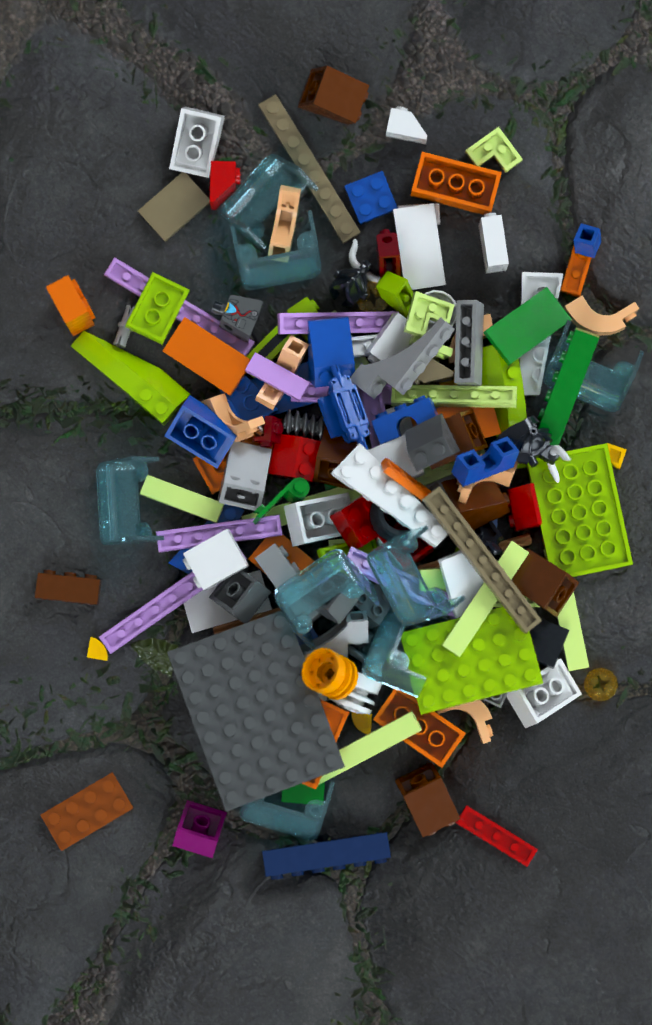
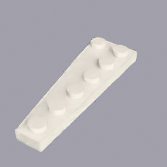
M522 272L521 305L546 287L558 301L563 273ZM551 336L519 358L524 396L540 395Z
M361 444L357 445L330 473L349 488L362 494L363 498L380 507V510L393 516L397 522L409 528L414 534L434 548L448 535L433 514L407 489L384 473L381 463Z

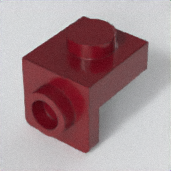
M265 416L264 436H254L253 441L260 443L261 447H272L273 444H281V433L283 432L282 419L275 416Z

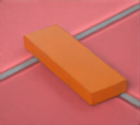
M574 246L560 292L580 297L591 257L575 253Z
M385 457L381 462L384 473L421 501L432 492L390 459Z

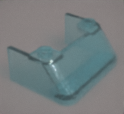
M271 154L258 165L222 205L220 214L249 241L265 249L267 246L260 240L265 231V227L261 223L277 207L280 186L301 188V193H303L306 186L314 191H317L319 188L299 166L276 154Z
M312 210L307 211L310 231L299 235L297 239L298 250L257 258L256 249L252 245H238L235 226H230L240 280L244 288L254 290L315 278L321 273L322 265Z
M569 320L565 324L543 376L544 383L550 388H553L555 384L552 381L555 370L560 371L562 363L559 362L562 351H567L569 343L566 342L568 338L566 334L571 324ZM640 350L634 365L621 361L616 363L613 370L590 361L577 399L608 412L618 411L637 374L644 352Z
M130 456L102 462L98 465L96 479L99 531L102 544H139L164 540V536H152L149 524L140 521L138 482L144 481L148 475L147 463L157 462L159 457Z
M427 525L404 532L373 549L367 555V562L399 622L405 626L448 615L465 600L464 595L448 600L446 594L440 588L433 587L428 589L410 555L418 547L417 538L429 529Z
M339 549L329 551L283 583L274 592L276 603L291 628L311 650L315 649L310 632L313 623L309 614L337 594L342 592L347 598L355 599L365 593L376 606L380 604L374 585L350 558Z
M419 603L390 609L377 628L362 666L363 674L372 680L418 698L427 677L407 669L410 663L408 656L397 650L407 623L421 628L448 621L450 616Z
M330 782L325 802L317 799L311 800L306 805L304 813L265 802L264 798L240 806V817L244 821L302 839L314 840L320 834L335 782Z

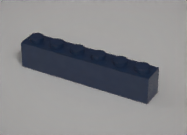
M387 832L262 851L266 877L270 876L271 880L281 879L283 874L291 873L292 877L304 875L306 870H312V873L325 872L324 868L333 866V870H340L346 868L345 864L353 863L354 867L365 866L366 861L374 860V863L378 864L385 863L387 858H391Z

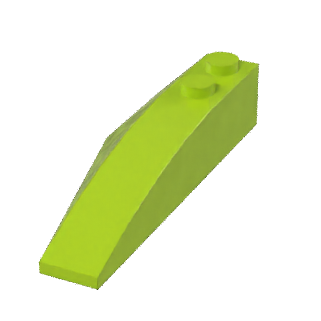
M83 331L71 345L75 351L164 426L183 405L189 395H191L159 367L86 331Z
M493 345L483 347L482 386H517L516 408H494L502 433L510 426L527 419L519 359L508 366ZM518 463L516 469L527 468V465Z

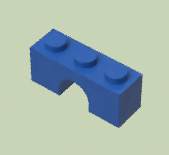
M424 395L414 399V404L406 406L405 403L395 407V411L387 414V411L375 415L376 419L371 421L380 445L402 436L399 427L404 418L412 417L418 425L437 416L438 413L432 398H426Z
M508 436L491 442L489 449L481 456L474 449L457 455L452 474L463 487L513 468L519 450Z

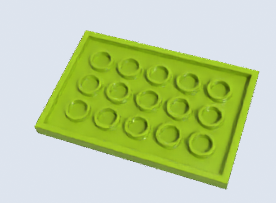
M607 443L566 451L571 459L570 461L563 460L561 457L555 461L560 478L559 483H556L552 477L547 462L536 458L539 463L538 465L531 467L529 463L527 464L530 483H534L542 520L540 531L546 559L561 568L572 577L633 565Z
M504 607L492 609L460 657L442 646L460 618L400 633L421 715L543 684L530 631L524 634Z

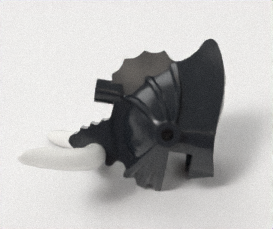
M353 239L348 254L352 268L342 271L337 270L333 275L336 279L329 286V292L333 300L340 295L337 289L343 288L346 291L347 299L341 305L345 308L353 307L360 298L362 300L367 298L369 295L367 293V280L378 284L380 276L370 272L373 265L369 261L365 260L362 264L357 261L358 243L356 239Z
M534 415L510 426L498 436L496 440L508 436L518 448L519 454L516 461L519 464L527 465L529 463L531 467H535L539 464L536 458H540L547 462L552 477L556 483H559L560 478L555 461L559 457L566 461L571 459L562 447L549 444L553 442L549 428L537 429L535 424L539 423V420Z

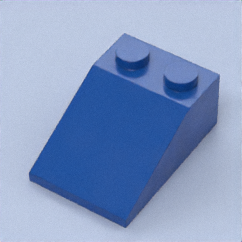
M349 318L308 320V374L314 387L329 386V381L334 378L330 366L334 364H339L342 375H349L351 377L355 372V361Z
M191 395L183 403L165 434L166 438L218 469L237 437L207 405Z

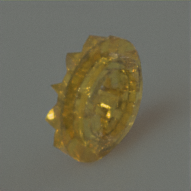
M377 282L367 283V293L369 294L367 298L370 296V290L374 296L380 297L376 288ZM381 297L375 301V307H373L371 301H364L361 298L356 302L363 312H382L388 305Z
M596 668L590 671L585 678V691L589 697L596 701H606L616 693L618 688L617 678L608 669ZM597 676H599V678H601L602 681L609 680V682L604 686L605 693L601 688L593 689V687L596 686V684H598Z

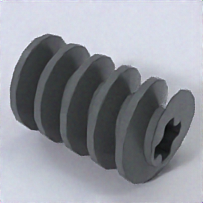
M289 409L285 415L283 431L286 429L287 435H291L294 431L295 436H299L302 433L305 438L310 434L313 440L319 436V441H321L326 424L324 423L323 416L316 421V417L313 414L309 420L307 413H304L302 418H300L299 411H296L294 416H292L291 409Z

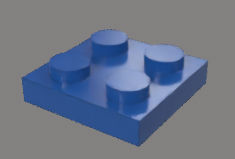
M383 171L344 186L360 225L391 213L393 209H398Z

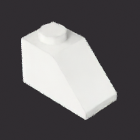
M397 106L396 109L391 108L386 136L426 144L427 134L412 112L400 106Z

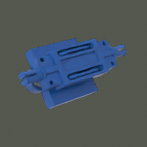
M334 364L330 366L334 378L328 383V396L320 397L317 400L330 438L342 436L345 442L353 443L357 441L358 445L361 444L368 450L365 437L370 434L369 428L371 426L356 384H352L349 375H342L339 364Z

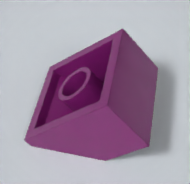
M187 800L172 846L213 858L227 812Z

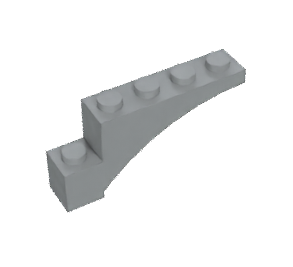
M440 317L412 345L384 360L367 365L361 363L350 379L373 399L382 392L387 383L404 395L412 387L417 377L425 370L431 359L437 355L445 341L451 337L455 329Z
M349 612L340 624L337 623L318 638L300 645L304 659L319 648H329L348 658V644L361 645L369 643L367 612Z

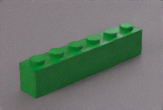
M578 327L575 328L574 332L570 331L566 341L569 343L568 350L562 351L559 359L562 366L560 371L555 370L552 381L555 382L552 390L548 389L544 399L548 403L545 409L541 408L537 418L540 421L537 429L549 428V433L552 434L551 439L553 440L549 444L553 446L559 445L599 340V335Z

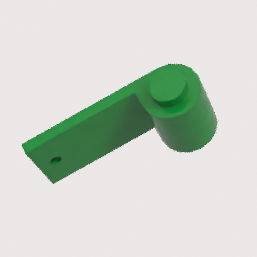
M300 477L293 479L266 507L261 504L254 511L258 515L253 523L256 525L283 497L290 503L303 501L310 489L307 480Z

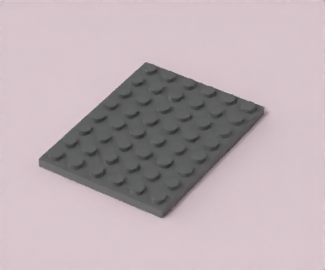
M286 609L167 652L225 812L345 767L318 693L308 688L302 680L301 671L305 659Z

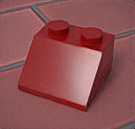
M211 161V210H216L236 191L237 184H241L240 168L236 166V161Z
M281 434V444H273L268 474L292 480L300 477L307 480L308 483L312 482L321 441Z
M534 483L506 491L510 500L508 504L511 515L508 516L510 528L514 527V531L517 532L539 527L542 524Z

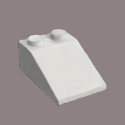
M189 107L181 108L169 169L209 178L211 174V161L215 159L225 116Z
M349 492L295 502L284 506L292 547L341 537L329 516L350 503Z
M562 659L557 660L554 669L545 667L540 670L543 684L507 694L506 697L525 728L539 723L582 695Z

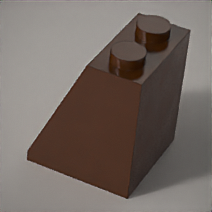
M329 66L314 68L310 71L298 107L347 125L354 124L361 117V107L367 100L369 85Z
M473 409L460 412L445 419L460 451L430 465L431 470L455 461L457 455L473 449L478 452L488 448Z
M325 425L316 458L313 481L354 490L330 473L358 445L357 441L347 443L342 436L331 439Z
M456 478L441 482L451 502L473 530L510 512L508 507L510 500L506 492L501 493L499 489L501 485L499 483L484 481L476 484L472 488L465 504L458 501L461 493L457 492L459 485L456 484Z
M527 548L526 551L529 554L511 580L524 597L555 617H558L579 582L561 568Z
M432 762L395 780L422 837L431 836L437 830L445 826H451L460 819L442 778Z

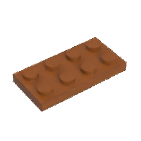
M112 772L40 816L58 847L63 851L134 807Z

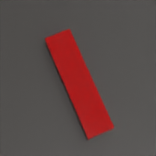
M467 805L460 814V819L456 821V824L528 867L538 850Z

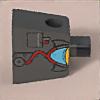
M230 295L227 305L215 301L211 312L222 316L220 328L248 343L263 301Z

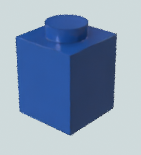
M581 223L574 238L575 253L595 258L601 244V231L599 228Z

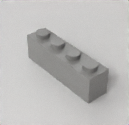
M457 300L454 383L457 385L482 386L484 304L478 300Z
M274 543L258 555L255 560L301 623L307 627L321 616L318 611L300 598L311 583L307 579L303 580L300 577L299 573L301 570L295 562L292 564L287 559L289 554L282 545L278 547Z

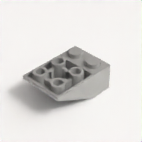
M233 442L228 452L217 501L222 504L255 511L262 504L272 449L244 442Z

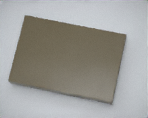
M182 172L141 207L138 213L166 242L208 206L210 199L185 172Z

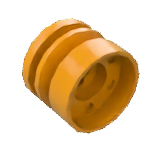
M319 648L310 653L305 659L301 671L302 680L308 688L334 700L347 697L355 688L358 679V671L354 662L329 648Z

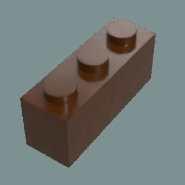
M43 570V573H38L35 592L36 599L99 606L102 581L97 579V575L85 574L84 578L76 577L77 573L64 572V576L55 575L56 571Z

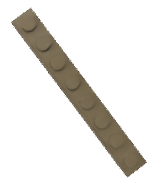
M275 94L258 104L341 242L344 244L361 234L277 95Z
M437 487L422 499L424 504L521 631L526 634L542 621L441 487Z

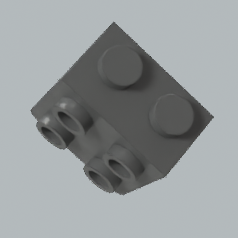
M362 576L358 584L365 592L349 612L366 611L369 630L381 624L399 594Z

